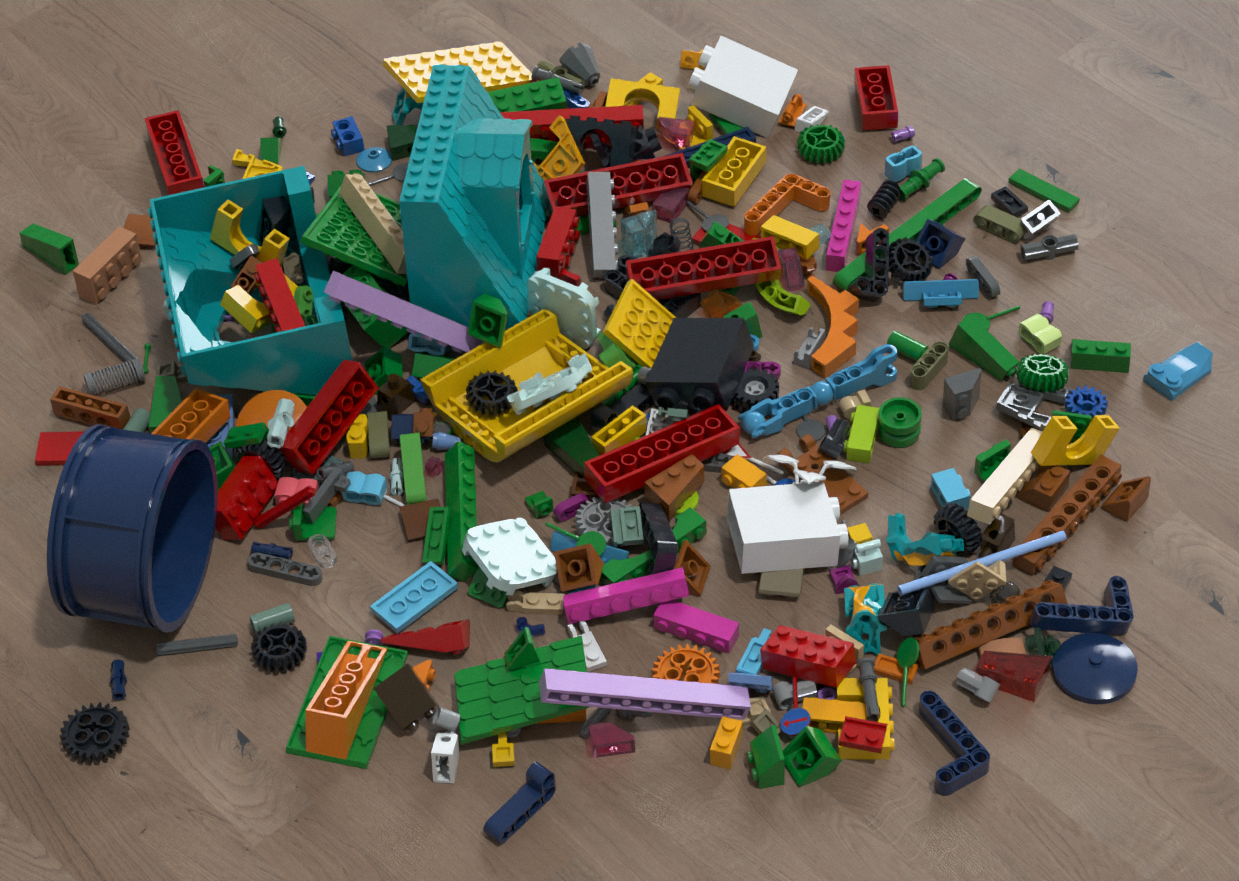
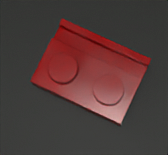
M845 716L839 746L881 754L887 724Z

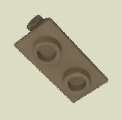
M291 253L290 256L284 257L282 268L285 271V275L296 285L302 283L304 274L299 255Z

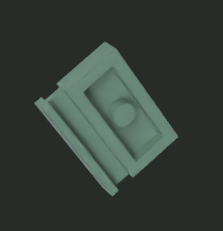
M659 407L658 415L663 417V414H667L673 422H679L688 418V410L668 408V411H664L662 407Z
M640 506L620 508V510L611 509L614 547L619 544L624 546L644 544Z

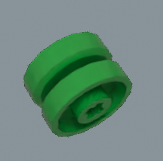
M903 397L886 400L880 406L878 413L879 437L883 442L894 447H907L914 444L921 434V408L916 402Z

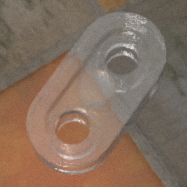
M321 534L310 537L308 540L309 551L317 564L322 568L333 567L337 562V556L327 537Z

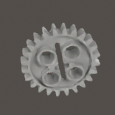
M595 497L592 498V502L586 500L585 505L581 504L580 509H577L575 517L576 529H579L578 534L582 535L589 531L599 532L604 536L606 545L614 547L611 509L620 510V508L632 507V504L626 505V500L619 502V497L607 503H604L601 498L597 500Z

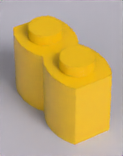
M365 414L357 416L347 433L348 451L351 459H365L368 454L367 442L369 441L367 416Z

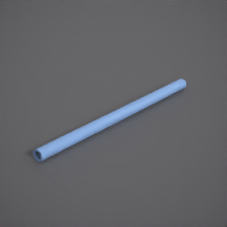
M1059 531L897 586L898 593L902 596L946 581L975 562H980L988 567L998 560L1003 562L1065 541L1066 534L1064 531Z

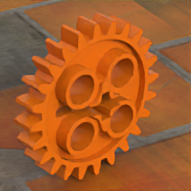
M678 644L677 650L670 647V653L663 651V657L657 656V662L653 663L652 678L683 681L684 677V681L719 684L720 671L717 659L712 658L711 652L705 654V648H702L700 651L697 650V645L693 649L690 648L689 644L685 648Z

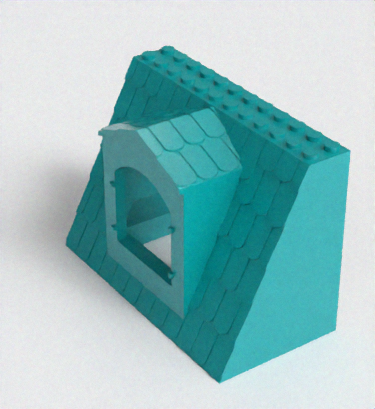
M438 64L432 67L399 200L410 303L469 327L472 302L486 293L502 301L507 311L506 331L527 319L529 312L527 282L536 272V256L542 242L546 220L545 210H547V206L542 193L544 180L537 172L533 160H531L529 130L533 122L528 119H504L470 66Z
M305 166L149 199L151 207L148 208L150 219H154L150 220L152 231L155 232L153 233L156 244L155 248L157 256L161 257L158 258L160 270H164L161 271L163 283H167L163 285L165 295L169 296L166 298L168 309H172V311H169L171 323L175 322V324L171 325L173 335L177 336V338H174L176 349H180L177 352L179 363L184 364L180 365L183 377L187 376L189 384L259 391L283 390L292 394L317 395L343 360L353 361L341 304L330 300V295L324 293L330 279L325 254L322 251L308 248L305 244L300 243L303 234L316 219ZM284 196L286 202L291 207V214L288 216L290 227L287 228L290 240L285 257L290 256L291 253L299 255L304 280L302 283L297 284V286H309L312 289L313 304L311 316L317 315L318 323L237 342L221 341V325L225 315L229 312L220 303L225 291L231 289L230 286L242 268L234 270L229 260L235 255L210 239L217 209L227 200L243 208L240 229L248 241L261 246L259 232L262 199ZM258 288L250 294L253 299L264 303L263 299H266L263 296L261 297Z

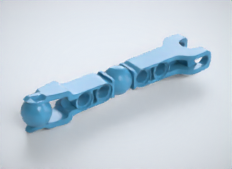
M890 344L877 347L863 361L834 373L830 378H825V382H816L811 388L807 386L778 399H765L752 406L751 410L740 414L738 420L742 421L741 426L744 432L751 435L752 438L769 435L781 431L786 423L810 413L813 409H817L818 405L828 404L832 399L835 401L837 398L846 397L873 384L885 386L897 379V369L891 364L897 359V349ZM884 353H891L889 355L883 356ZM770 415L773 418L765 421L764 416Z

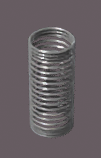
M135 358L131 359V362L128 360V363L126 361L121 364L118 363V366L116 364L111 367L108 366V369L105 367V370L103 368L101 370L98 369V371L95 370V373L94 371L84 373L83 376L89 394L98 395L95 380L99 392L102 393L99 385L100 381L102 390L105 393L102 379L108 392L105 377L111 391L108 376L112 388L115 390L111 374L116 388L118 389L115 375L121 388L118 373L124 387L121 371L128 386L124 369L131 385L127 368L133 384L135 382L131 368L135 381L138 383L134 367L139 382L145 381V374L140 359Z

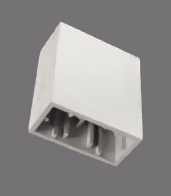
M720 36L715 49L706 45L698 65L705 67V71L695 67L687 87L696 90L690 104L743 128L749 127L752 132L768 138L798 70Z
M824 482L729 489L727 523L741 574L837 566L839 549L848 547L846 524H837L836 522L840 518L837 497H828Z

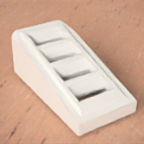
M813 106L796 119L795 131L800 133V131H804V128H809L810 125L816 126L817 123L820 125L829 115V111Z

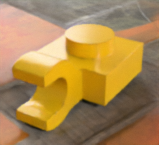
M506 732L498 734V744H492L493 767L515 766L514 744L507 743Z

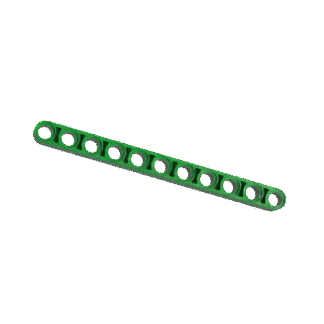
M967 178L963 179L889 234V245L893 241L905 237L908 240L914 238V241H916L927 219L937 221L943 225L973 203L980 196L982 188ZM866 252L834 276L833 284L843 291H848V286L859 277H865Z

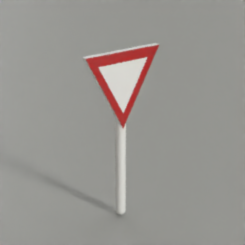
M740 443L735 447L725 450L723 453L732 457L738 454L746 460L779 474H784V471L752 458Z

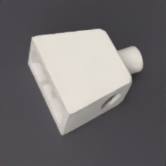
M452 731L436 734L431 751L433 782L455 784L459 761L458 735ZM448 759L446 766L443 765V760Z

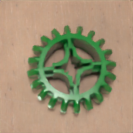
M817 123L816 126L810 125L809 128L806 127L804 131H800L797 139V149L800 156L804 157V160H810V163L816 162L817 165L819 163L825 164L826 162L832 163L833 160H838V157L842 156L845 149V139L842 131H838L837 127L832 128V125L826 126L825 123L823 125Z
M1048 354L1026 355L1025 358H1021L1017 365L1016 375L1019 383L1023 384L1025 388L1029 387L1030 390H1037V392L1059 391L1060 388H1064L1069 378L1066 362L1055 356H1048Z

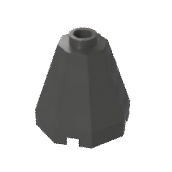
M580 42L577 44L579 47L574 48L572 46L567 49L559 59L561 63L559 66L567 68L569 74L585 81L586 86H594L599 82L600 71L590 46Z

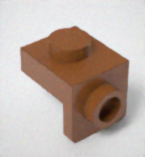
M420 408V412H414L413 433H420V436H434V420L437 412H432L431 408Z

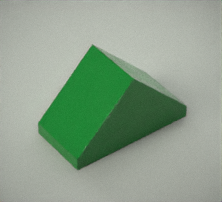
M260 138L261 161L265 159L279 165L282 145L281 138Z
M524 627L504 653L508 670H514L540 661L532 634L528 627Z

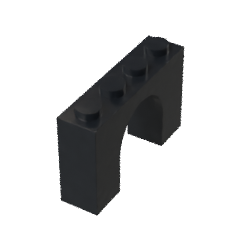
M570 115L569 119L564 118L581 156L583 155L584 141L589 133L595 130H602L609 136L612 143L610 167L633 163L637 126L631 125L630 121H621L620 124H614V120L611 119L597 122V118L587 117L586 120H580V116Z

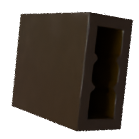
M406 664L373 688L404 731L414 730L420 725V720L424 717L426 719L430 718L435 714L436 709L440 707L410 664Z

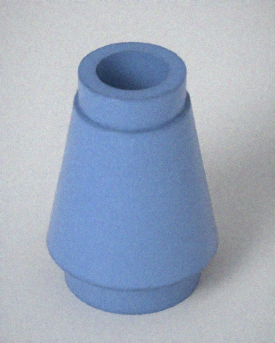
M439 431L434 433L432 448H435L436 451L449 450L457 441L460 442V438Z

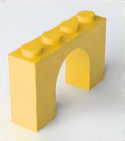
M611 78L605 107L626 106L634 100L649 101L658 109L656 129L667 131L675 126L680 88Z
M227 200L217 209L210 239L236 255L253 243L245 238L240 229L243 208ZM273 229L264 239L262 247L257 246L260 254L256 259L266 262L277 258L282 267L290 238Z
M284 274L294 297V292L298 286ZM239 285L225 291L220 305L250 333L262 330L265 326L272 323L269 317V312L271 311L266 310L264 303L253 299Z
M1095 415L1084 434L1078 440L1069 444L1077 431L1076 426L1067 416H1052L1030 453L1041 466L1090 465L1101 454L1104 455L1120 428L1109 415Z
M844 678L840 685L836 687L837 700L865 703L863 687L859 683L858 678ZM877 678V683L875 684L880 714L877 722L887 724L882 753L839 746L842 729H838V755L841 759H890V751H894V738H890V734L894 733V722L889 721V716H893V704H889L888 700L892 699V687H888V678Z

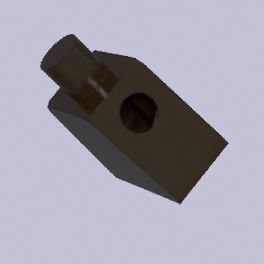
M397 374L388 375L387 382L379 387L377 392V412L387 411L388 420L392 421V415L401 414L416 401V397L410 382Z
M1000 513L997 519L994 518L990 525L988 524L980 538L981 552L978 555L979 558L1009 549L1015 541L1014 519Z

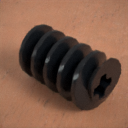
M886 180L882 183L867 204L869 212L878 219L886 218L901 197L899 185L891 180Z

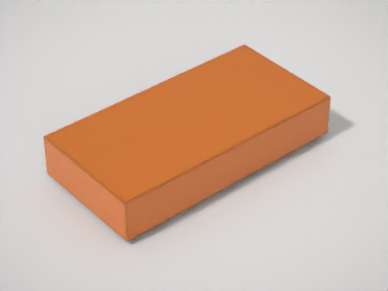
M878 653L875 660L874 673L903 682L904 668L899 665L897 658ZM917 664L908 668L907 684L912 685L918 671Z

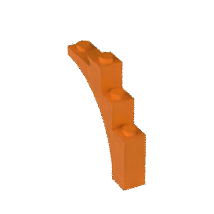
M811 276L807 279V293L822 306L830 322V330L826 340L811 356V370L823 378H827L856 355V341L852 337L857 334L858 320L854 315L859 311V299L846 290L838 293L835 289L824 284L823 281Z

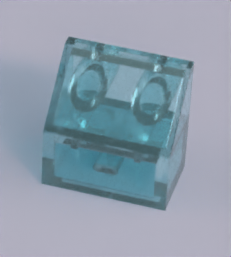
M656 210L621 219L622 247L627 255L639 258L646 256L648 250L652 248L653 239L657 237Z

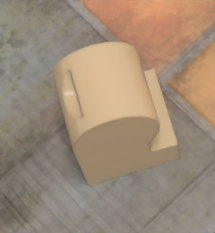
M865 390L858 391L855 396H846L839 401V407L847 419H851V414L856 412L857 405L871 406V400Z

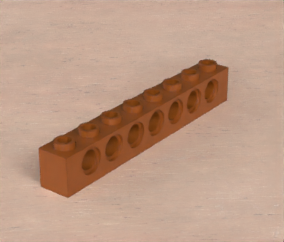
M1101 454L1021 544L1059 531L1065 532L1066 540L1014 557L1012 565L1031 576H1034L1038 570L1041 571L1049 558H1053L1057 548L1066 543L1071 533L1076 532L1082 520L1085 521L1090 511L1098 507L1103 496L1106 497L1110 493L1111 487L1120 482L1122 478V465Z
M1053 580L1045 581L1040 587L1026 589L1019 596H1010L1006 598L1005 602L991 604L984 611H975L968 618L956 619L947 627L941 626L934 629L933 633L922 634L916 637L919 644V655L916 664L927 669L1029 625L1036 604L1041 603L1043 596V602L1068 604L1062 584L1053 582ZM1009 612L1008 617L1005 619V614ZM989 619H991V623L987 627V622ZM973 626V631L969 635V630ZM955 634V639L951 642V638ZM937 642V647L933 650V645Z

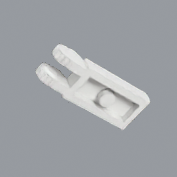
M579 622L583 634L578 636H582L587 672L607 666V660L592 632H589L586 622ZM573 624L567 625L571 638L578 637Z

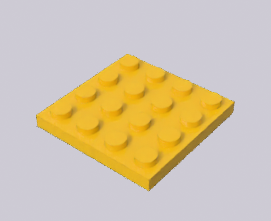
M631 279L627 282L602 333L616 343L639 365L652 368L673 318L676 317Z

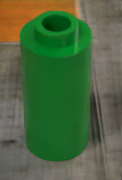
M896 330L890 334L887 340V344L894 346L897 349V353L916 362L929 349V346Z

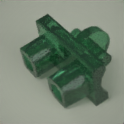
M1040 627L1034 629L1035 635L1025 638L1029 651L1037 649L1036 652L1028 654V660L1032 667L1043 665L1045 670L1052 668L1049 653L1051 656L1056 655V651L1061 648V644L1053 636H1048L1046 639L1042 635Z

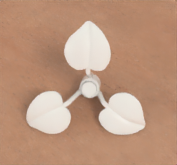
M767 455L763 457V460L771 459L793 466L795 484H810L814 481L826 480L823 473L827 468L850 469L854 473L857 470L855 467L840 461H823L824 466L819 474L808 473L798 470L797 463L799 461L785 455Z

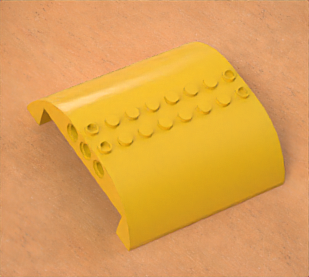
M544 308L504 332L501 348L485 342L423 377L420 381L432 405L443 421L452 427V431L486 459L492 462H500L629 386L633 378V369L622 361L610 368L560 334L556 315ZM585 353L592 366V371L587 374L586 378L582 379L580 384L576 385V389L568 393L564 390L560 392V396L553 400L547 398L543 400L544 403L533 408L531 405L527 407L525 412L519 415L511 407L510 412L505 411L503 416L497 414L496 418L494 415H490L487 418L486 414L480 416L479 412L474 413L472 408H469L466 400V388L469 380H473L474 375L479 376L480 372L486 374L487 370L490 373L496 370L498 374L504 372L505 376L510 375L511 380H514L519 391L521 389L518 384L522 381L532 378L538 372L545 378L570 367L568 361L578 354L581 356Z

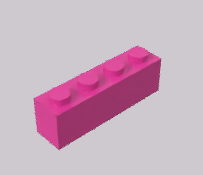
M674 600L660 603L653 615L654 628L694 641L700 645L709 646L717 651L730 654L739 637L738 622Z

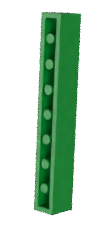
M457 441L445 453L446 507L451 509L447 537L448 575L465 582L479 569V565L471 555L464 556L462 552L463 541L468 530L477 526L475 458L473 447Z

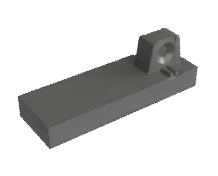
M335 466L317 490L315 496L311 498L303 509L306 522L314 524L337 491L346 492L351 485L350 479L344 476L341 468Z

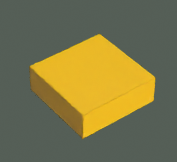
M866 523L847 528L849 539L854 540L856 545L873 540Z

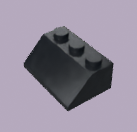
M284 196L262 199L259 232L261 246L264 239L273 229L289 238L287 228L290 227L288 216L291 214V207L286 202Z
M926 587L902 596L899 595L898 591L889 592L878 615V619L903 636L918 637L922 635L934 611L930 588Z

